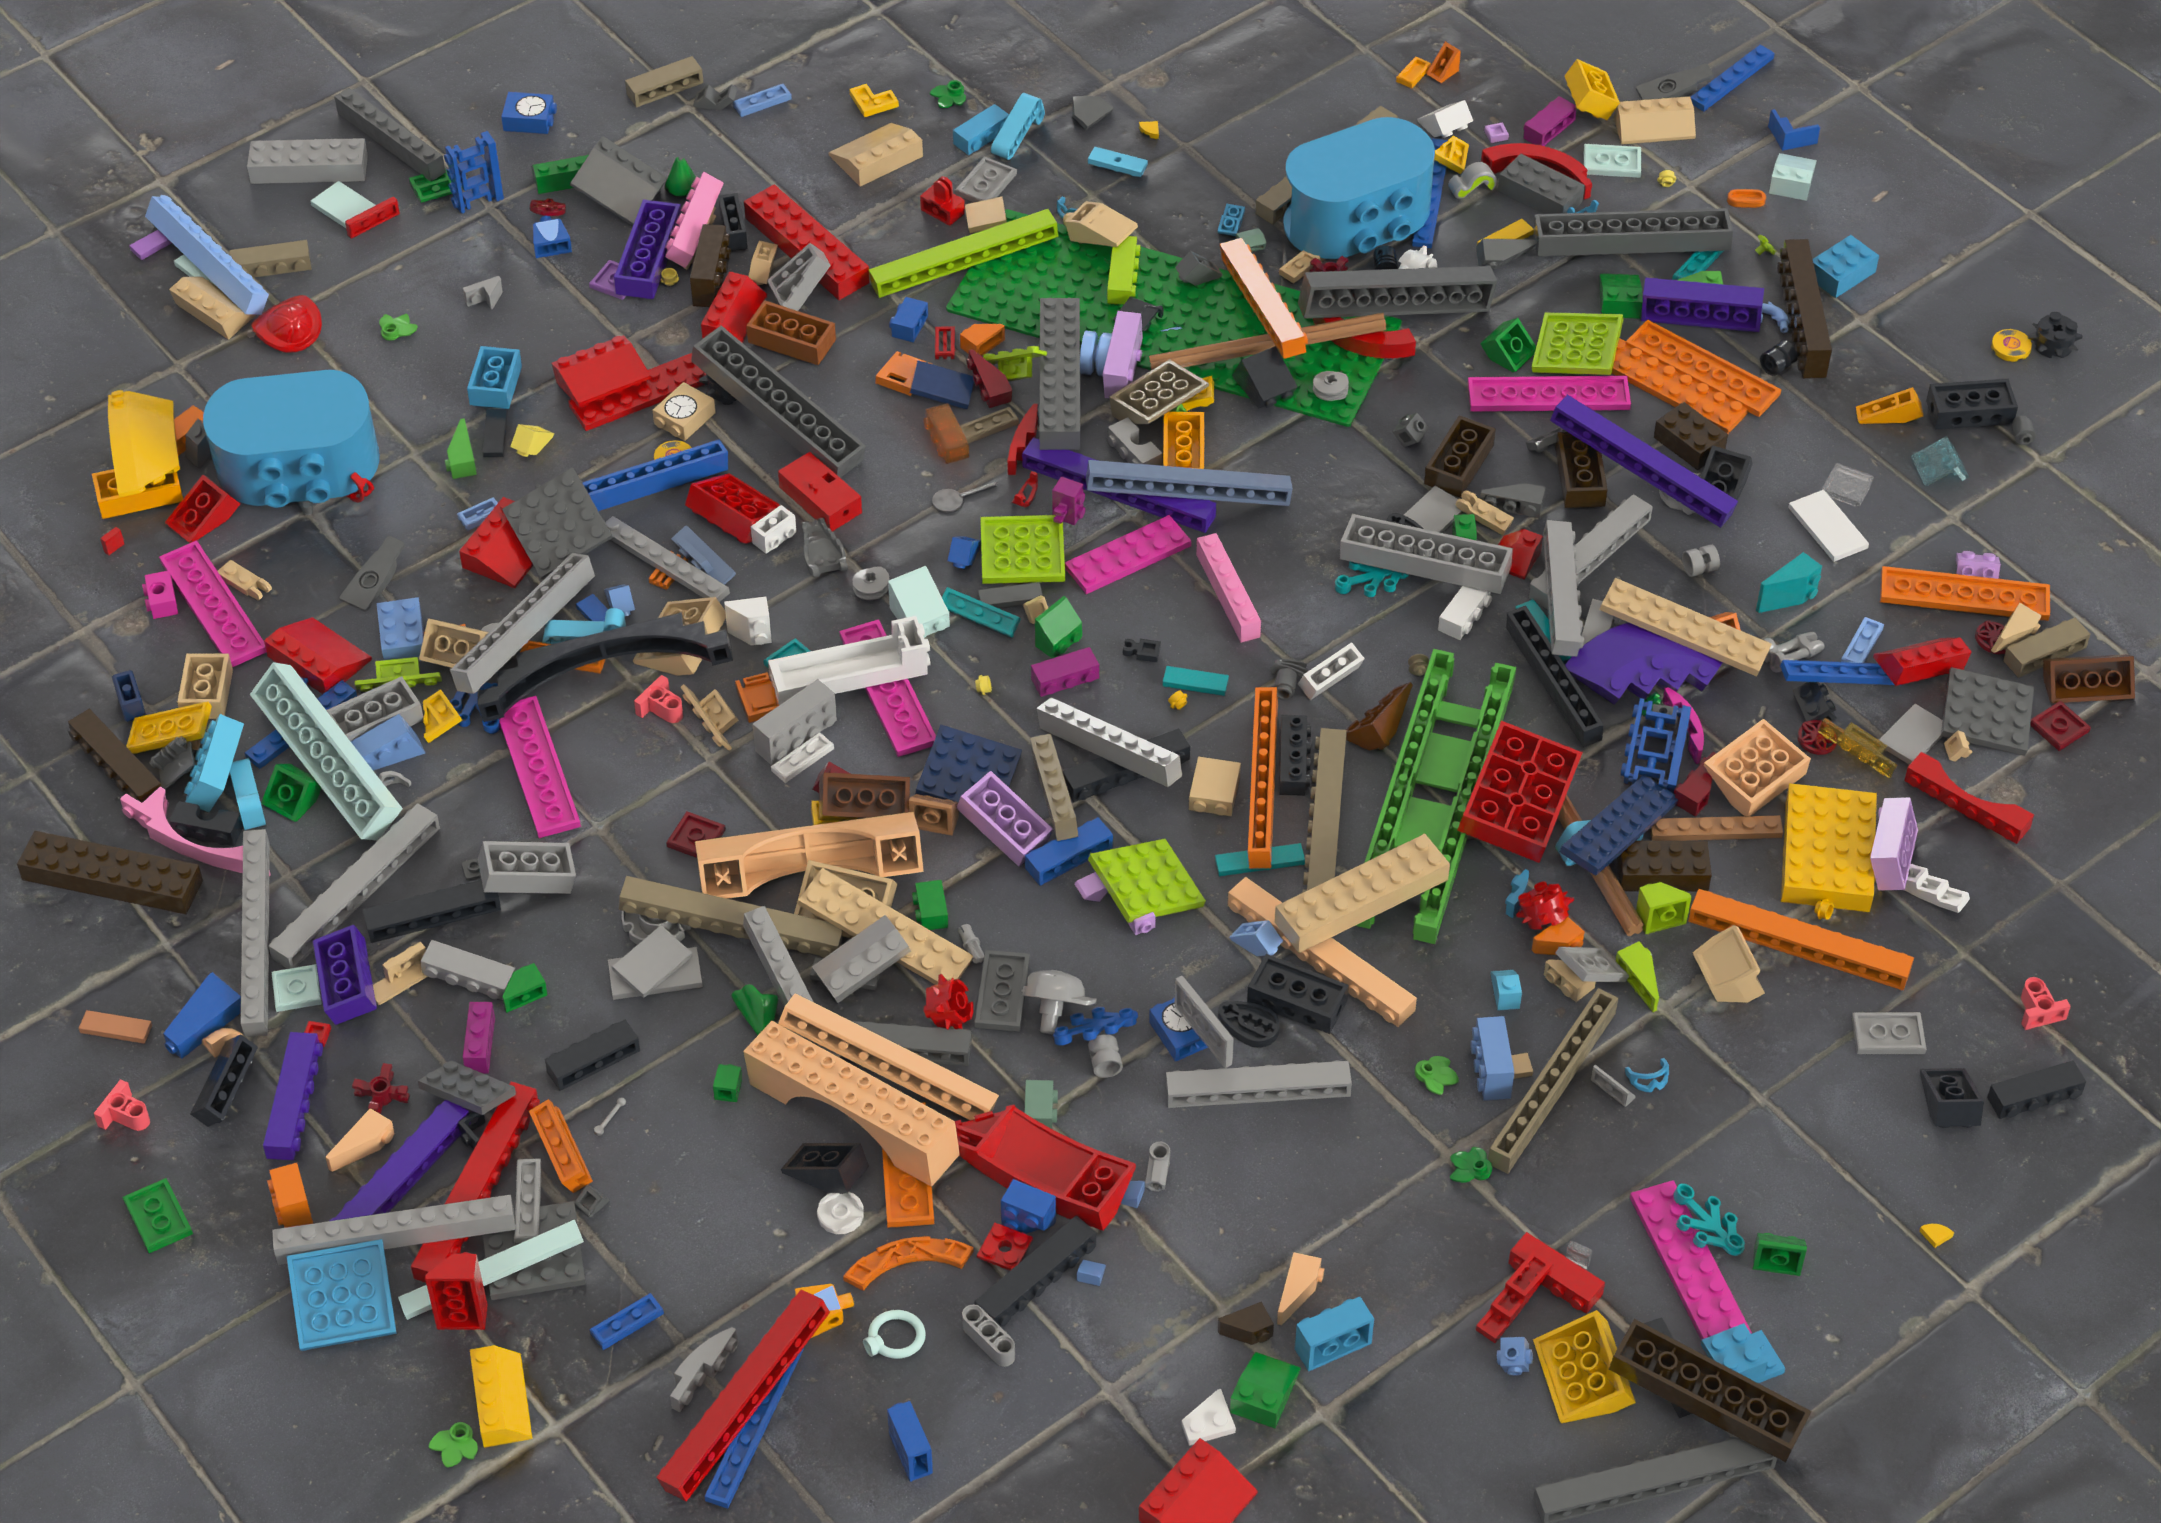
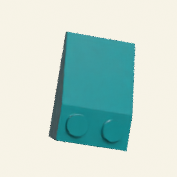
M1801 553L1761 583L1756 611L1761 613L1800 605L1808 599H1813L1818 593L1817 588L1821 579L1822 565L1806 553Z

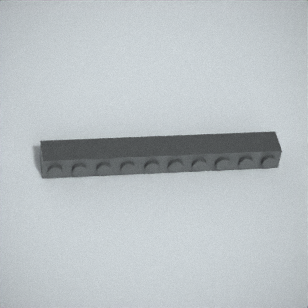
M1730 1437L1723 1442L1715 1444L1706 1443L1699 1448L1691 1450L1686 1448L1671 1455L1661 1454L1654 1459L1646 1461L1637 1460L1630 1465L1622 1467L1613 1466L1605 1471H1592L1585 1476L1577 1478L1568 1477L1561 1482L1553 1484L1544 1483L1535 1488L1533 1501L1541 1522L1555 1523L1775 1468L1777 1458L1740 1438Z

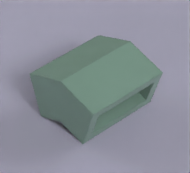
M1259 228L1236 233V239L1242 238L1245 244H1249L1251 252L1265 249L1266 240Z

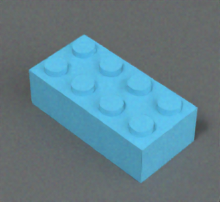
M219 714L216 721L212 720L210 722L207 732L205 731L204 738L200 740V743L203 744L202 748L198 749L195 756L197 765L193 766L189 775L192 777V781H189L184 793L187 794L185 802L197 804L200 806V809L210 812L224 791L244 723Z

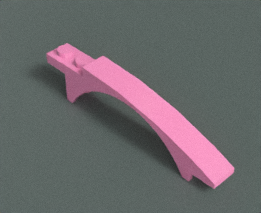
M159 787L143 803L128 794H125L120 799L123 813L128 818H134L144 828H147L151 839L179 854L211 866L243 873V846L233 848L205 847L184 839L172 829L167 821L169 802L165 796V789Z

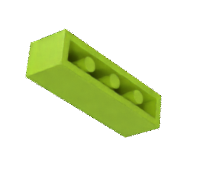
M1128 236L1118 247L1112 248L1107 289V303L1125 304L1129 297H1135L1136 285H1133V283H1137L1138 272H1135V270L1139 269V258H1136V256H1140L1141 245H1137L1136 236Z

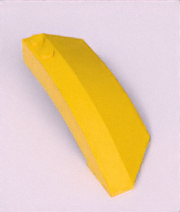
M122 390L114 391L111 395H108L109 434L119 497L141 493L146 490L145 485L149 483L155 485L166 478L165 474L179 471L173 401L131 391L123 392Z

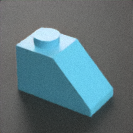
M1514 970L1491 971L1497 1010L1520 1009L1522 990L1519 975Z

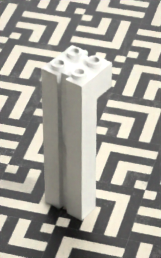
M916 616L891 621L892 635L768 660L769 675L775 688L778 704L781 705L817 679L836 694L927 675V666L930 665V658L927 652L930 651L928 639L923 637L925 636L923 624L918 623Z

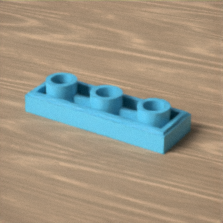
M1094 147L1088 157V164L1141 177L1148 165V160Z

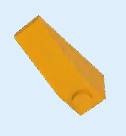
M1913 387L1856 407L1859 424L1906 423L1924 417L1921 401Z

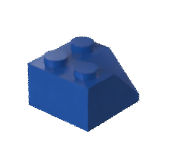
M1013 1179L1001 1199V1225L1025 1234L1040 1229L1044 1231L1054 1226L1056 1223V1196Z

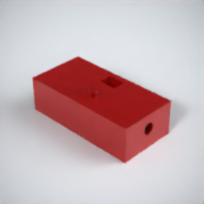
M811 452L806 453L778 471L779 488L815 520L824 518L826 526L832 532L862 513L861 496Z

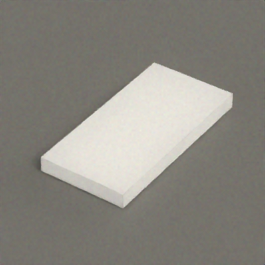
M1824 490L1789 503L1788 508L1833 562L1868 549L1869 543Z

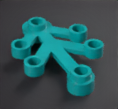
M1349 561V568L1351 570H1359L1366 573L1350 578L1347 575L1338 576L1335 580V590L1340 594H1346L1351 591L1352 585L1372 580L1371 583L1364 586V595L1374 597L1379 585L1386 576L1392 575L1391 578L1384 580L1383 589L1386 592H1393L1399 579H1405L1409 574L1360 563L1354 564L1356 562Z
M1679 1184L1673 1193L1675 1202L1679 1205H1686L1700 1220L1690 1218L1687 1215H1681L1676 1222V1226L1682 1231L1695 1228L1715 1233L1718 1236H1709L1702 1231L1697 1232L1693 1238V1243L1697 1247L1703 1248L1706 1244L1722 1247L1730 1255H1741L1745 1249V1241L1737 1234L1736 1223L1738 1219L1736 1215L1727 1212L1720 1221L1719 1207L1721 1201L1715 1196H1710L1705 1202V1208L1710 1211V1215H1708L1692 1199L1695 1194L1693 1188L1687 1184ZM1721 1222L1727 1228V1232L1721 1227Z

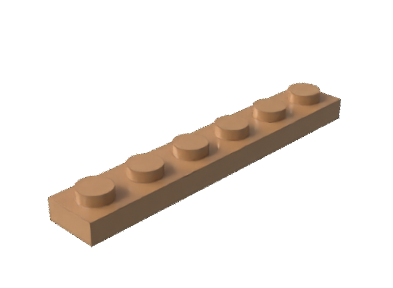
M1780 815L1660 819L1650 828L1651 841L1782 838L1783 829Z

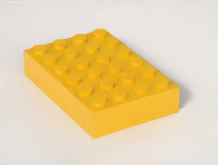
M1789 783L1785 803L1781 902L1816 906L1818 901L1828 899V902L1833 903L1834 908L1870 912L1874 897V871L1870 857L1876 835L1877 793Z

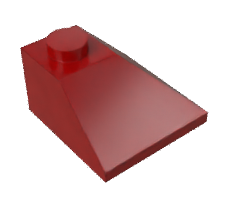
M1522 529L1503 536L1498 545L1513 548L1510 575L1525 580L1541 553L1542 535Z

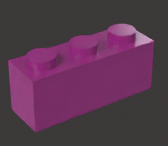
M1558 96L1524 124L1523 139L1535 145L1545 146L1575 121L1576 105Z
M1090 647L1031 665V680L1040 697L1099 679V663Z
M469 1002L463 1062L464 1066L483 1074H489L495 1024L492 1002Z

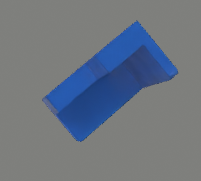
M1775 109L1771 110L1768 127L1782 151L1818 143L1820 132L1818 124L1793 129L1787 117L1780 118Z

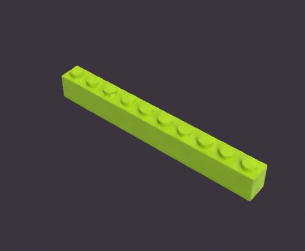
M1049 209L1033 213L869 269L871 285L879 298L1054 239L1058 237L1057 222Z

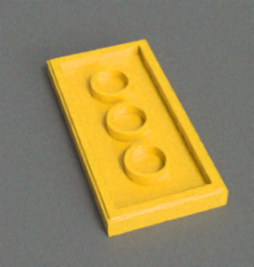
M207 701L136 717L133 720L126 747L135 754L165 747L176 737L183 736L187 742L204 738L212 705Z

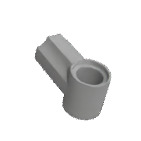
M1155 1142L1149 1149L1145 1187L1151 1191L1159 1192L1165 1190L1168 1167L1170 1165V1147L1165 1142Z

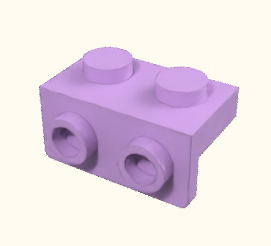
M1963 551L1956 554V574L1999 578L2001 564L1999 557H1996V555L1991 553L1975 555L1971 551Z

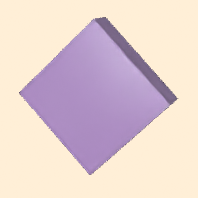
M1503 122L1485 126L1484 131L1490 143L1508 140L1509 134Z

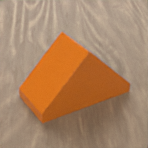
M1445 41L1426 74L1440 83L1444 82L1459 71L1461 51Z

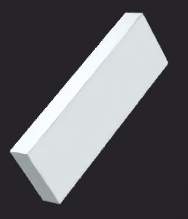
M819 732L772 765L771 771L783 782L787 783L832 751L834 744Z

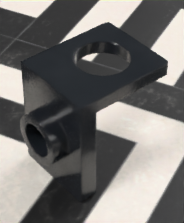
M473 1112L458 1122L461 1140L467 1147L470 1145L473 1150L479 1139L472 1131L486 1122L484 1115ZM479 1117L476 1123L469 1125L472 1119Z

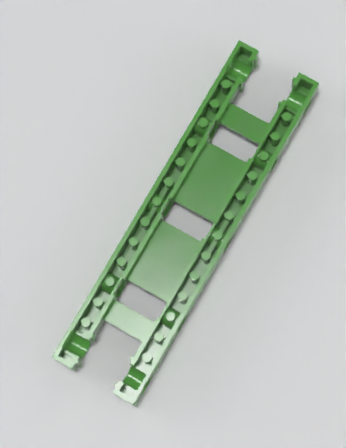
M1433 649L1365 862L1372 860L1426 834L1450 863L1448 880L1425 891L1421 895L1420 913L1414 917L1413 939L1431 944L1436 943L1468 837L1467 834L1457 831L1500 722L1504 719L1516 673V667L1495 663V666L1491 668L1490 684L1485 688L1481 710L1444 702L1443 697L1447 695L1449 679L1453 676L1455 658L1454 653ZM1437 719L1477 728L1471 741L1432 733ZM1416 783L1457 792V796H1454L1451 806L1412 797ZM1375 916L1355 926L1370 929L1371 924L1375 922Z

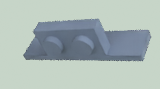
M684 526L671 538L680 547L679 552L686 559L690 557L692 559L691 563L696 568L702 569L725 585L736 575L735 571L688 526Z

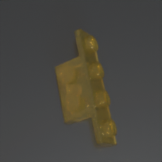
M1824 718L1819 727V733L1826 739H1830L1839 745L1843 750L1858 757L1860 761L1876 769L1880 774L1891 778L1897 764L1882 755L1887 747L1886 744L1852 722L1843 730L1830 720Z

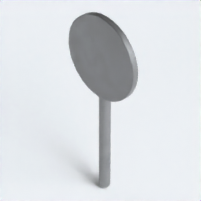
M993 482L963 493L953 489H942L934 494L932 503L938 511L945 513L954 512L962 506L964 496L994 487L997 483Z

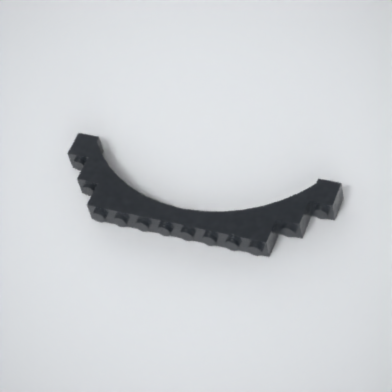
M681 612L517 653L518 667L497 672L498 686L477 691L478 707L484 722L505 717L504 714L515 703L551 679L586 664L622 655L663 652L698 657L711 662L712 666L733 661V655L727 631L723 630L708 634L704 621L685 625Z

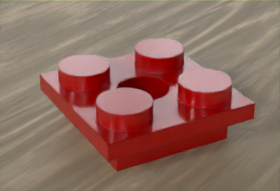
M994 1223L977 1254V1258L1011 1271L1023 1260L1033 1241V1237ZM1004 1246L1011 1248L1008 1252H1002L999 1249Z

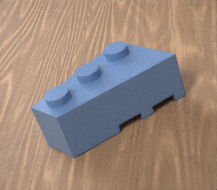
M400 714L351 741L373 771L425 754L418 735Z

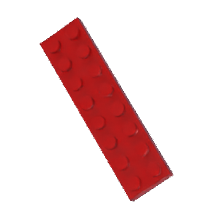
M692 353L649 369L648 372L651 375L649 380L580 407L571 399L568 401L569 407L585 431L662 402L683 382L695 389L705 384L700 383L699 378L706 376V373L691 361Z

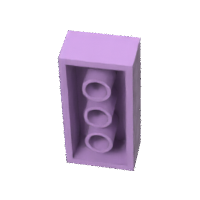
M1117 312L1103 371L1105 398H1109V396L1133 382L1137 361L1140 362L1142 357V350L1140 348L1143 333L1140 313Z
M992 771L960 797L957 809L1017 866L1025 862L1026 854L1046 844L1053 831L1052 827Z
M1884 798L1883 805L1879 808V823L1870 857L1878 890H1905L1918 833L1910 798Z

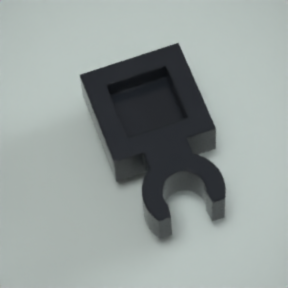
M1140 638V642L1136 643L1132 639H1125L1123 655H1137L1136 660L1157 662L1161 641Z

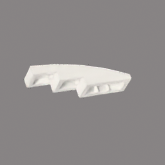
M1910 864L1905 891L1934 905L1957 913L1970 900L1968 892L1949 887L1948 880L1928 875L1927 868Z

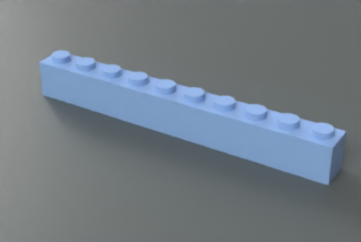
M165 195L160 197L152 196L145 217L245 314L262 315L269 296L263 287L252 279V276L247 274L242 269V266L237 264L230 255L226 254L222 247L216 244L200 226L196 225L191 220V217L187 216L179 206L174 204L170 197Z

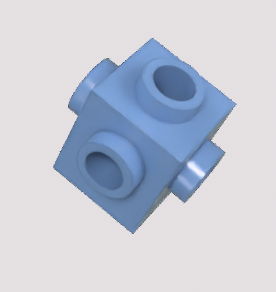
M1525 1337L1501 1338V1350H1497V1363L1509 1375H1521L1522 1372H1529V1364L1533 1363L1532 1349H1529V1343Z

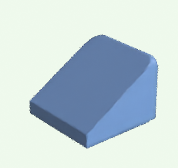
M1130 1181L1121 1204L1138 1208L1145 1191V1181Z
M1083 1260L1077 1271V1281L1100 1286L1106 1265Z

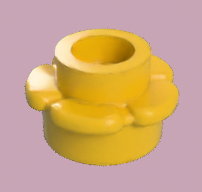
M1181 690L1175 692L1168 699L1170 707L1172 709L1177 708V710L1183 708L1187 704L1186 698L1188 695L1183 694Z
M1828 899L1818 901L1814 909L1818 919L1828 920L1833 913L1834 904L1828 902Z

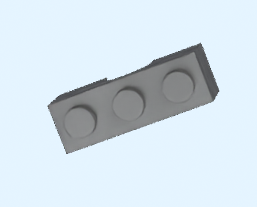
M1128 417L1108 427L1107 441L1111 447H1114L1119 452L1122 459H1125L1128 463L1162 466L1163 453L1151 441L1144 445H1137L1139 443V428Z

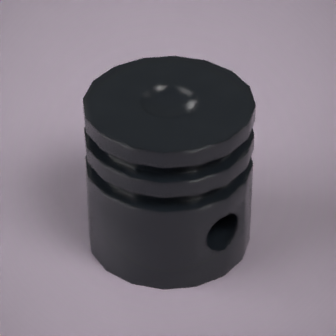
M1386 245L1375 249L1373 252L1375 270L1398 269L1397 255L1393 247Z

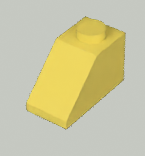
M518 424L510 447L516 449L517 454L528 457L529 454L537 455L553 438L554 433L539 426Z

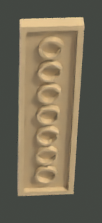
M1617 578L1614 579L1600 607V610L1756 677L1772 645L1769 642Z
M824 868L819 871L798 900V905L853 937L886 915L911 950V952L898 960L897 963L935 985L938 984L939 974H943L948 981L952 978L960 979L972 962L973 956Z

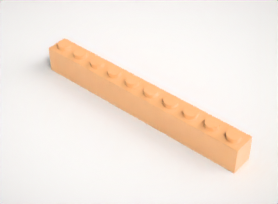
M1247 877L1228 892V906L1233 912L1239 913L1248 922L1269 920L1283 940L1281 943L1282 947L1295 953L1300 960L1309 963L1317 972L1348 984V993L1352 997L1358 998L1370 1010H1374L1382 1015L1387 1022L1399 1027L1415 1012L1417 998L1332 937L1298 953L1275 924V906L1282 902Z
M796 993L784 1007L779 1020V1025L969 1120L975 1119V1115L993 1111L999 1095Z

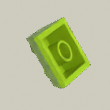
M1662 882L1640 887L1636 912L1644 924L1642 928L1645 935L1686 924L1691 902L1690 893Z

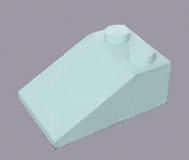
M1779 153L1772 174L1769 194L1807 201L1817 160Z

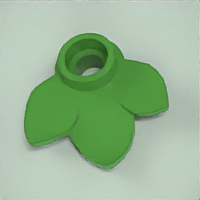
M385 314L379 321L382 328L381 336L386 340H395L400 336H409L418 328L416 324H410L408 314L394 319Z
M1433 1056L1429 1061H1419L1415 1066L1416 1078L1424 1082L1426 1088L1435 1094L1442 1095L1444 1085H1454L1459 1082L1456 1072L1449 1068L1451 1061L1446 1057Z
M458 1422L452 1425L450 1430L438 1432L430 1441L429 1449L442 1451L441 1455L444 1466L452 1467L457 1465L463 1457L471 1460L474 1459L478 1446L477 1442L473 1439L472 1428L466 1423ZM459 1434H465L462 1437H457Z

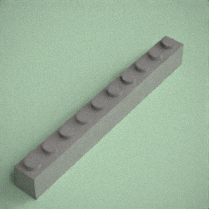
M571 553L450 669L457 691L472 694L477 692L485 682L503 667L520 648L595 577L589 555Z
M418 803L412 809H409L402 819L393 824L390 830L383 837H380L368 851H365L357 862L349 866L339 879L335 880L323 894L317 897L313 904L304 909L294 922L290 923L278 937L271 941L269 945L271 958L287 969L296 968L314 951L313 940L332 933L440 829L438 816Z
M266 829L243 831L241 1026L245 1037L268 1035L270 843Z
M511 1195L274 1229L272 1232L276 1260L278 1265L288 1264L287 1256L379 1239L383 1240L384 1249L511 1231L516 1230Z

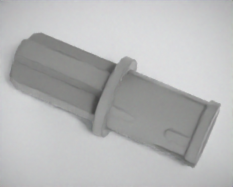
M964 924L961 926L964 932L960 927L958 928V934L963 941V948L973 956L972 961L974 963H982L985 955L980 947V940L975 937L971 926Z

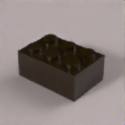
M1682 402L1656 420L1653 438L1696 470H1699L1705 466L1712 445L1726 449L1728 434L1691 406Z

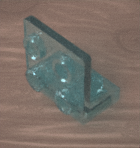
M1947 436L1911 456L1925 486L1931 485L1950 473L1954 476L1958 475L1962 481L1969 477L1955 447Z

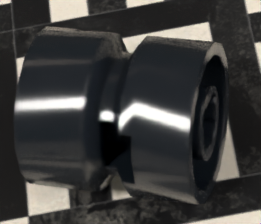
M1780 341L1760 356V364L1767 374L1776 376L1784 368H1788L1797 361V351L1790 342Z

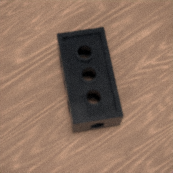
M2009 378L1930 384L1926 399L1935 430L2012 424L2018 410Z
M1266 954L1248 985L1247 1002L1269 1008L1278 1015L1330 1034L1348 1001L1349 985Z

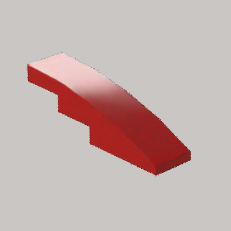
M1034 403L1016 429L1007 460L1008 475H1016L1017 460L1022 461L1023 451L1032 438H1036L1038 404Z
M1533 1251L1505 1283L1504 1290L1492 1302L1490 1310L1476 1325V1331L1496 1343L1537 1290L1552 1268L1553 1263Z

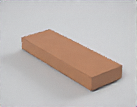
M86 1010L79 1026V1031L84 1034L145 1044L152 1028V1022Z

